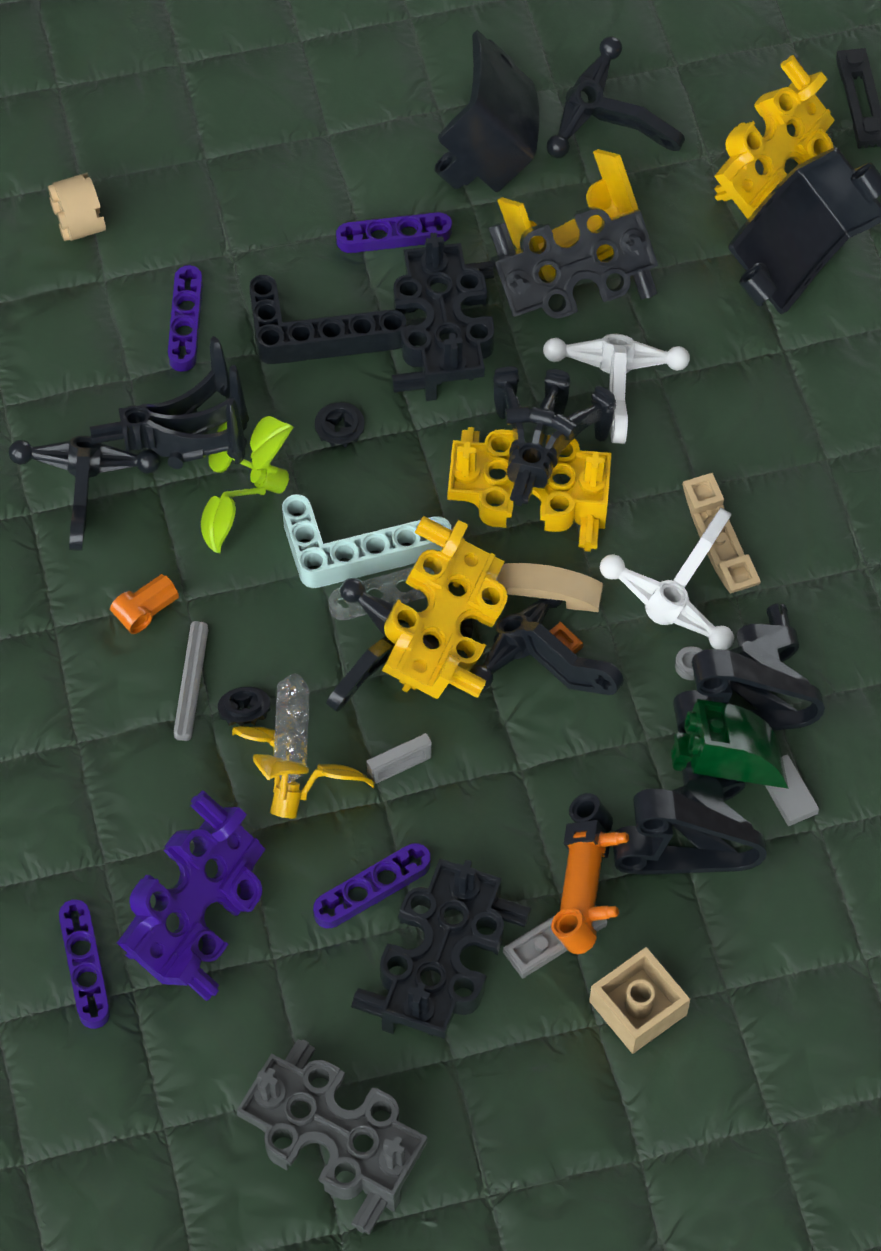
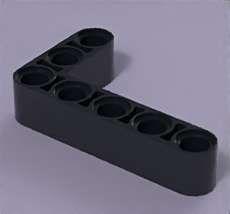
M258 275L250 282V301L257 351L260 360L266 364L298 362L401 348L400 327L406 326V317L398 310H383L282 323L275 279L269 275Z

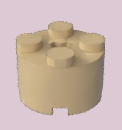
M88 173L60 180L48 186L50 203L54 214L58 215L59 228L64 241H73L106 231L104 217H99V208L101 206Z

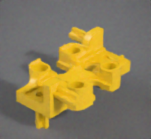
M794 55L789 56L787 60L780 64L783 71L792 81L789 87L765 93L754 104L755 109L763 117L766 124L764 136L762 137L755 127L754 121L740 123L730 132L726 139V150L730 158L714 176L720 183V185L714 188L717 192L714 196L717 201L732 199L747 219L788 175L784 169L787 159H794L799 165L833 148V142L826 131L835 120L830 114L831 111L825 108L815 94L828 79L822 71L808 75ZM787 125H794V136H791L788 133ZM757 160L763 164L764 171L762 175L756 171L755 163Z
M468 427V430H462L461 441L453 440L447 500L473 503L478 507L479 517L483 523L492 527L506 528L507 518H512L514 501L510 500V495L515 482H511L507 475L502 479H494L489 475V472L493 469H502L507 473L510 457L509 450L514 441L513 431L504 429L494 430L486 436L485 443L479 442L480 431H474V427ZM547 435L546 444L548 443L551 435ZM574 438L560 453V455L568 457L559 456L557 465L553 468L546 486L543 489L533 487L531 494L538 497L541 501L540 520L545 521L544 531H565L572 526L575 520L580 525L578 547L584 548L586 552H591V549L598 548L599 529H605L611 453L580 450L579 443ZM556 474H564L569 476L570 481L566 484H558L552 478ZM495 503H496V504H499L500 506H491L490 504H495ZM554 509H563L564 511L558 512Z
M425 516L421 518L415 533L441 546L442 549L441 551L427 550L423 552L411 569L405 583L425 594L428 601L427 609L422 612H416L398 599L384 625L385 635L394 643V647L382 671L399 679V682L404 684L402 688L404 692H408L410 688L413 690L418 689L438 699L447 685L451 684L478 698L485 686L486 680L469 671L481 657L486 644L463 637L460 631V624L463 620L472 618L484 625L493 627L497 618L502 613L508 598L505 587L496 581L505 561L495 557V554H490L465 541L462 537L468 524L460 520L450 530ZM424 567L432 569L435 575L427 573ZM454 582L453 586L458 588L461 584L465 591L464 595H453L449 591L448 585ZM482 597L490 599L493 605L485 603ZM398 620L406 621L410 628L401 626ZM423 636H435L439 641V647L437 649L426 647L423 643ZM457 650L464 651L468 658L461 657Z

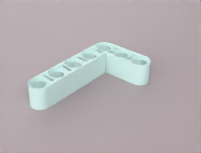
M299 494L291 495L282 504L284 528L302 583L310 588H319L343 582L348 578H358L414 564L423 552L427 550L441 551L442 549L441 546L415 533L420 520L323 544L311 504L305 496ZM295 513L302 514L300 516H292ZM440 516L429 518L452 530L451 524L447 519ZM305 539L311 540L307 543L300 542L301 540ZM403 543H410V544H412V545H410V546H403V545H401V544H403ZM376 550L381 551V553L378 554L370 553L371 551ZM342 558L350 559L349 561L345 562L339 561ZM318 566L319 568L309 569L308 567Z

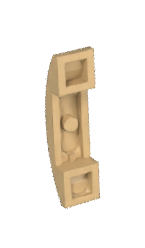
M713 473L683 481L682 484L690 513L700 538L720 508L724 509V498ZM728 519L707 555L720 580L731 594L759 585L761 581L749 554H744Z
M506 563L503 564L496 579L505 587L509 595L566 601V609L599 612L603 583L572 570L542 564ZM482 597L483 600H490L486 597Z

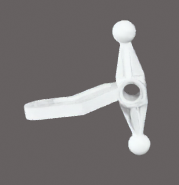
M608 334L601 339L569 345L565 344L562 339L550 338L543 347V354L549 361L559 362L565 357H569L599 367L602 371L610 374L609 391L614 394L616 400L610 437L611 442L617 444H625L627 437L626 373L633 369L667 364L671 369L678 371L687 367L690 361V355L683 347L676 346L668 351H663L634 341L629 336L623 334Z
M720 508L674 580H662L659 582L625 568L622 558L614 554L607 555L601 560L600 571L602 575L611 580L620 579L645 604L646 613L654 622L660 625H672L675 623L705 635L709 638L710 645L714 649L727 650L733 645L734 634L730 628L726 626L715 627L689 601L688 593L685 589V586L730 518L731 513L725 509Z

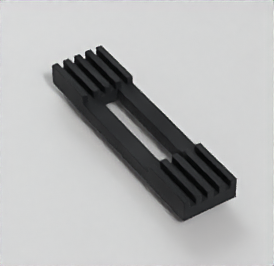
M866 48L837 51L836 61L841 81L843 80L858 149H861L862 146L868 148V145L874 147L875 144H877V147H880L881 107ZM860 76V79H863L872 117H862L853 78L857 79Z

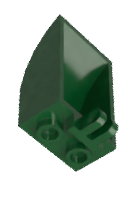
M697 699L693 710L688 711L685 718L686 734L676 732L674 737L675 743L671 750L674 770L682 771L686 768L687 763L691 762L693 774L789 789L780 743L775 732L765 720L752 711L737 705Z

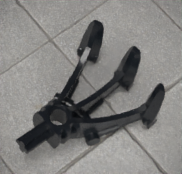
M214 336L210 339L211 371L200 383L181 396L166 402L118 408L119 422L89 427L92 444L124 439L126 452L143 448L153 449L160 456L169 457L168 465L174 469L182 468L184 462L202 459L206 455L227 451L229 457L235 459V464L241 463L245 457L247 439L244 437L243 430L247 428L249 416L239 372L236 366L232 365L228 375L220 341ZM216 391L227 398V400L219 405L197 412V409ZM227 422L226 430L208 434V431Z
M508 366L495 370L493 383L496 413L501 419H506L507 425L511 424L514 437L509 450L510 457L507 468L509 480L515 482L510 495L511 501H515L517 506H522L523 503L528 504L533 487L543 489L546 486L553 468L557 465L560 453L579 433L594 423L595 438L600 442L605 441L609 435L614 409L616 408L615 396L611 391L601 386L595 387V392L591 397L593 405L583 411L578 410L565 417L563 415L571 384L570 375L567 372L558 369L547 370L544 381L545 398L539 408L533 407L529 409L528 406L521 407L519 398L516 396L519 382L518 369ZM530 422L537 424L533 441L525 443L522 423ZM547 426L552 427L557 431L551 435L544 448L542 443Z

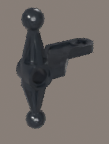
M608 36L601 41L599 47L601 55L583 72L575 85L568 90L559 133L552 136L547 142L546 148L551 157L562 158L569 152L570 145L568 139L591 115L600 121L636 129L666 149L672 151H679L685 137L677 129L642 106L604 97L603 92L611 59L618 58L623 48L618 38ZM581 91L587 94L588 103L582 100Z
M77 436L70 441L32 447L28 441L16 440L11 444L8 451L10 459L16 464H27L31 459L68 470L71 475L75 476L69 550L83 551L89 478L95 477L102 472L137 467L141 472L149 474L155 472L161 463L159 455L154 450L144 449L138 454H134L103 443L92 444L91 436Z
M357 578L346 579L340 587L341 597L349 603L358 602L379 631L385 635L384 625L394 604L367 594L365 592V585L361 580ZM398 620L399 624H408L404 620ZM386 635L366 650L333 690L326 702L336 712L340 711L365 680L385 665L394 647V643ZM433 635L423 636V643L426 647L430 649H437L439 647V643Z
M539 598L537 602L519 613L502 618L496 625L497 634L494 637V644L484 664L475 665L469 671L486 680L485 686L482 689L486 690L494 680V672L514 659L532 655L569 689L613 695L623 685L624 678L620 670L609 662L576 656L542 625L548 610L557 608L563 601Z

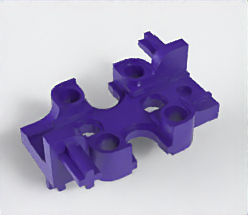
M202 790L198 796L192 798L190 806L205 821L199 829L177 831L164 846L165 849L163 851L179 866L180 878L178 883L173 888L166 889L159 883L158 879L153 878L151 875H145L143 879H140L130 895L129 902L131 910L136 917L117 944L127 952V958L135 959L161 984L189 985L205 1001H209L211 996H215L219 990L217 988L219 984L200 968L201 962L217 960L229 944L224 942L206 926L204 920L205 911L211 903L218 902L234 916H238L240 912H252L262 895L261 882L252 871L266 849L259 843L257 838H254L240 825L247 815L240 807L222 808ZM191 840L194 842L193 853L190 851ZM209 859L215 860L218 866V872L213 878L208 877L205 872V865ZM238 884H240L241 887L240 896H238L237 894ZM152 894H154L156 899L154 908H152L150 903ZM171 913H175L180 921L178 929L173 933L168 930L166 920ZM200 938H202L203 940V948L201 951L198 947Z

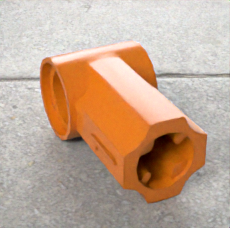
M161 574L134 593L127 591L120 594L111 604L110 610L131 634H137L151 623L153 615L178 599L179 593L173 582L166 575Z

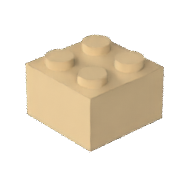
M645 947L591 986L589 1002L630 1052L634 1054L685 1017L688 1013L690 998L649 949Z

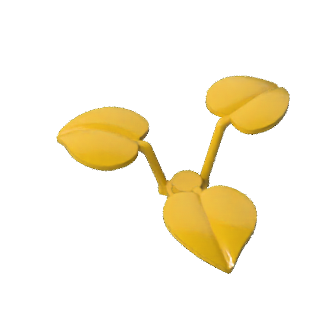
M238 726L232 729V735L237 734L245 739L268 742L273 747L274 756L254 754L253 761L267 780L274 778V795L270 813L275 816L295 819L300 800L306 801L307 794L318 777L326 776L335 779L364 781L374 788L375 783L354 768L338 764H318L317 769L313 771L304 788L299 790L300 784L288 780V774H307L309 768L301 763L280 758L279 742L287 743L288 737L266 727Z

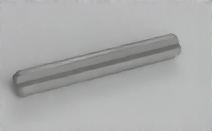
M194 621L190 625L173 732L174 738L177 740L189 741L192 738L208 636V625L205 622Z

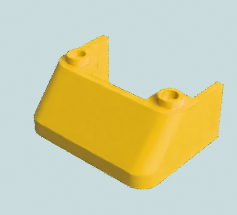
M600 149L593 151L602 179L589 187L586 194L588 207H598L605 211L610 218L637 210L638 206L621 155ZM502 197L497 201L510 237L516 248L521 249V235L525 230L537 224L529 220L523 203ZM593 215L588 219L587 228L589 231H596L601 227V217ZM575 218L552 230L556 244L561 247H571L578 241L580 235ZM534 236L529 241V249L531 251H539L544 246L542 236ZM608 244L599 246L596 252L598 259L602 261L612 256L613 248ZM544 265L540 268L538 274L542 280L550 282L554 279L556 272L552 265Z

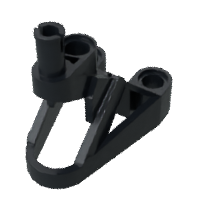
M778 603L767 608L766 613L770 625L748 624L740 628L737 632L739 647L731 650L706 649L694 655L692 667L697 690L682 692L673 700L679 733L686 734L685 718L688 711L693 710L697 699L728 704L733 694L732 690L754 706L756 709L747 710L752 711L765 720L773 731L802 728L815 723L822 717L825 706L820 690L810 684L808 679L782 663L792 657L799 649L797 632L794 628L790 627L788 610L784 604L780 605L781 613ZM769 691L813 703L805 709L796 711L795 708Z
M688 762L686 768L682 770L684 786L675 790L645 789L638 792L633 799L636 826L621 827L615 831L619 833L626 832L629 835L627 843L613 846L615 867L624 873L649 875L743 871L760 865L767 855L763 834L753 829L750 822L724 803V801L739 794L745 788V782L693 774L691 762ZM672 825L698 849L668 846L667 844L673 836ZM721 838L754 848L746 852L737 853L733 847Z

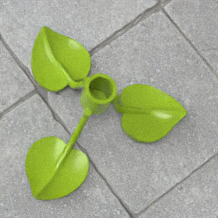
M270 416L262 418L251 436L252 462L243 459L240 463L252 469L250 479L257 488L226 491L222 493L221 498L213 496L208 501L201 518V532L206 544L214 552H221L222 543L228 535L235 518L236 506L231 497L251 494L265 495L266 490L280 494L286 489L289 481L288 471L272 466L270 463L294 428L292 425ZM227 422L220 425L217 432L226 430ZM227 451L208 455L209 466L217 473L226 471L233 459L228 456Z

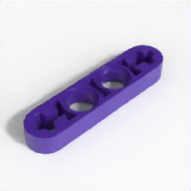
M435 212L347 222L340 225L336 230V244L345 253H357L425 245L426 238H430V233H437V237H443L444 242H446L452 235V220L447 214ZM440 225L442 230H437L435 226ZM422 226H425L426 232L422 233ZM404 227H413L417 232L414 235H405L401 230ZM376 230H383L387 233V236L382 239H376L371 234ZM362 233H366V239H363ZM352 235L353 240H347L346 236Z
M191 265L179 268L174 277L168 357L170 366L180 372L192 369L197 360L203 282L201 271ZM187 278H193L190 285L191 291L186 290L185 287ZM183 301H191L195 304L190 310H182L178 307ZM181 326H189L193 329L190 334L184 336L176 332ZM180 346H185L186 355L184 359H178L181 350Z
M419 843L409 844L322 894L313 905L316 923L323 928L337 927L421 878L430 869L429 850ZM413 855L416 859L422 857L421 865L409 864L410 856ZM405 867L406 875H402L401 868ZM390 870L396 875V880L391 884H382L377 879L378 874L381 871ZM361 887L367 891L368 895L362 901H353L348 896L349 891L352 888ZM340 896H342L343 902H344L345 906L347 907V909H344L343 903L340 904V902H339V897H340ZM327 905L330 909L335 908V915L330 917L328 913L323 914V907Z
M70 900L61 906L59 920L77 1012L81 1023L85 1027L97 1029L108 1022L110 1008L91 914L88 906L83 901ZM78 911L81 931H74L71 920V912ZM78 941H87L91 944V948L87 954L78 956L72 952L73 945ZM93 972L97 975L96 982L90 987L81 986L78 983V978L82 973ZM94 996L96 1006L100 1010H98L97 1017L91 1018L90 1013H87L90 1011L87 997Z

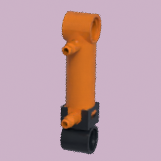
M592 793L579 795L569 807V815L575 823L566 824L564 845L569 850L560 911L554 916L551 923V929L555 936L572 954L585 953L595 944L597 932L592 926L593 921L610 919L619 915L618 907H609L608 905L595 907L602 858H608L610 846L620 845L629 841V835L626 832L608 833L613 825V817L599 798Z

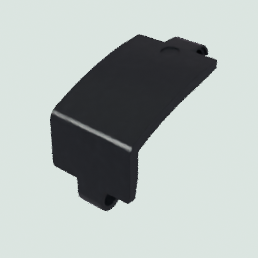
M476 30L472 34L474 67L470 102L438 135L439 142L450 152L441 156L434 170L454 189L461 188L463 185H469L478 176L495 192H499L533 160L536 154L539 135V102L533 81L514 64L512 58L491 39H487Z
M833 147L799 164L790 171L744 223L728 245V248L745 269L739 284L757 306H763V302L769 299L780 314L787 312L814 277L849 238L881 223V204L876 199L881 195V174L873 163L869 162L854 169L837 147Z

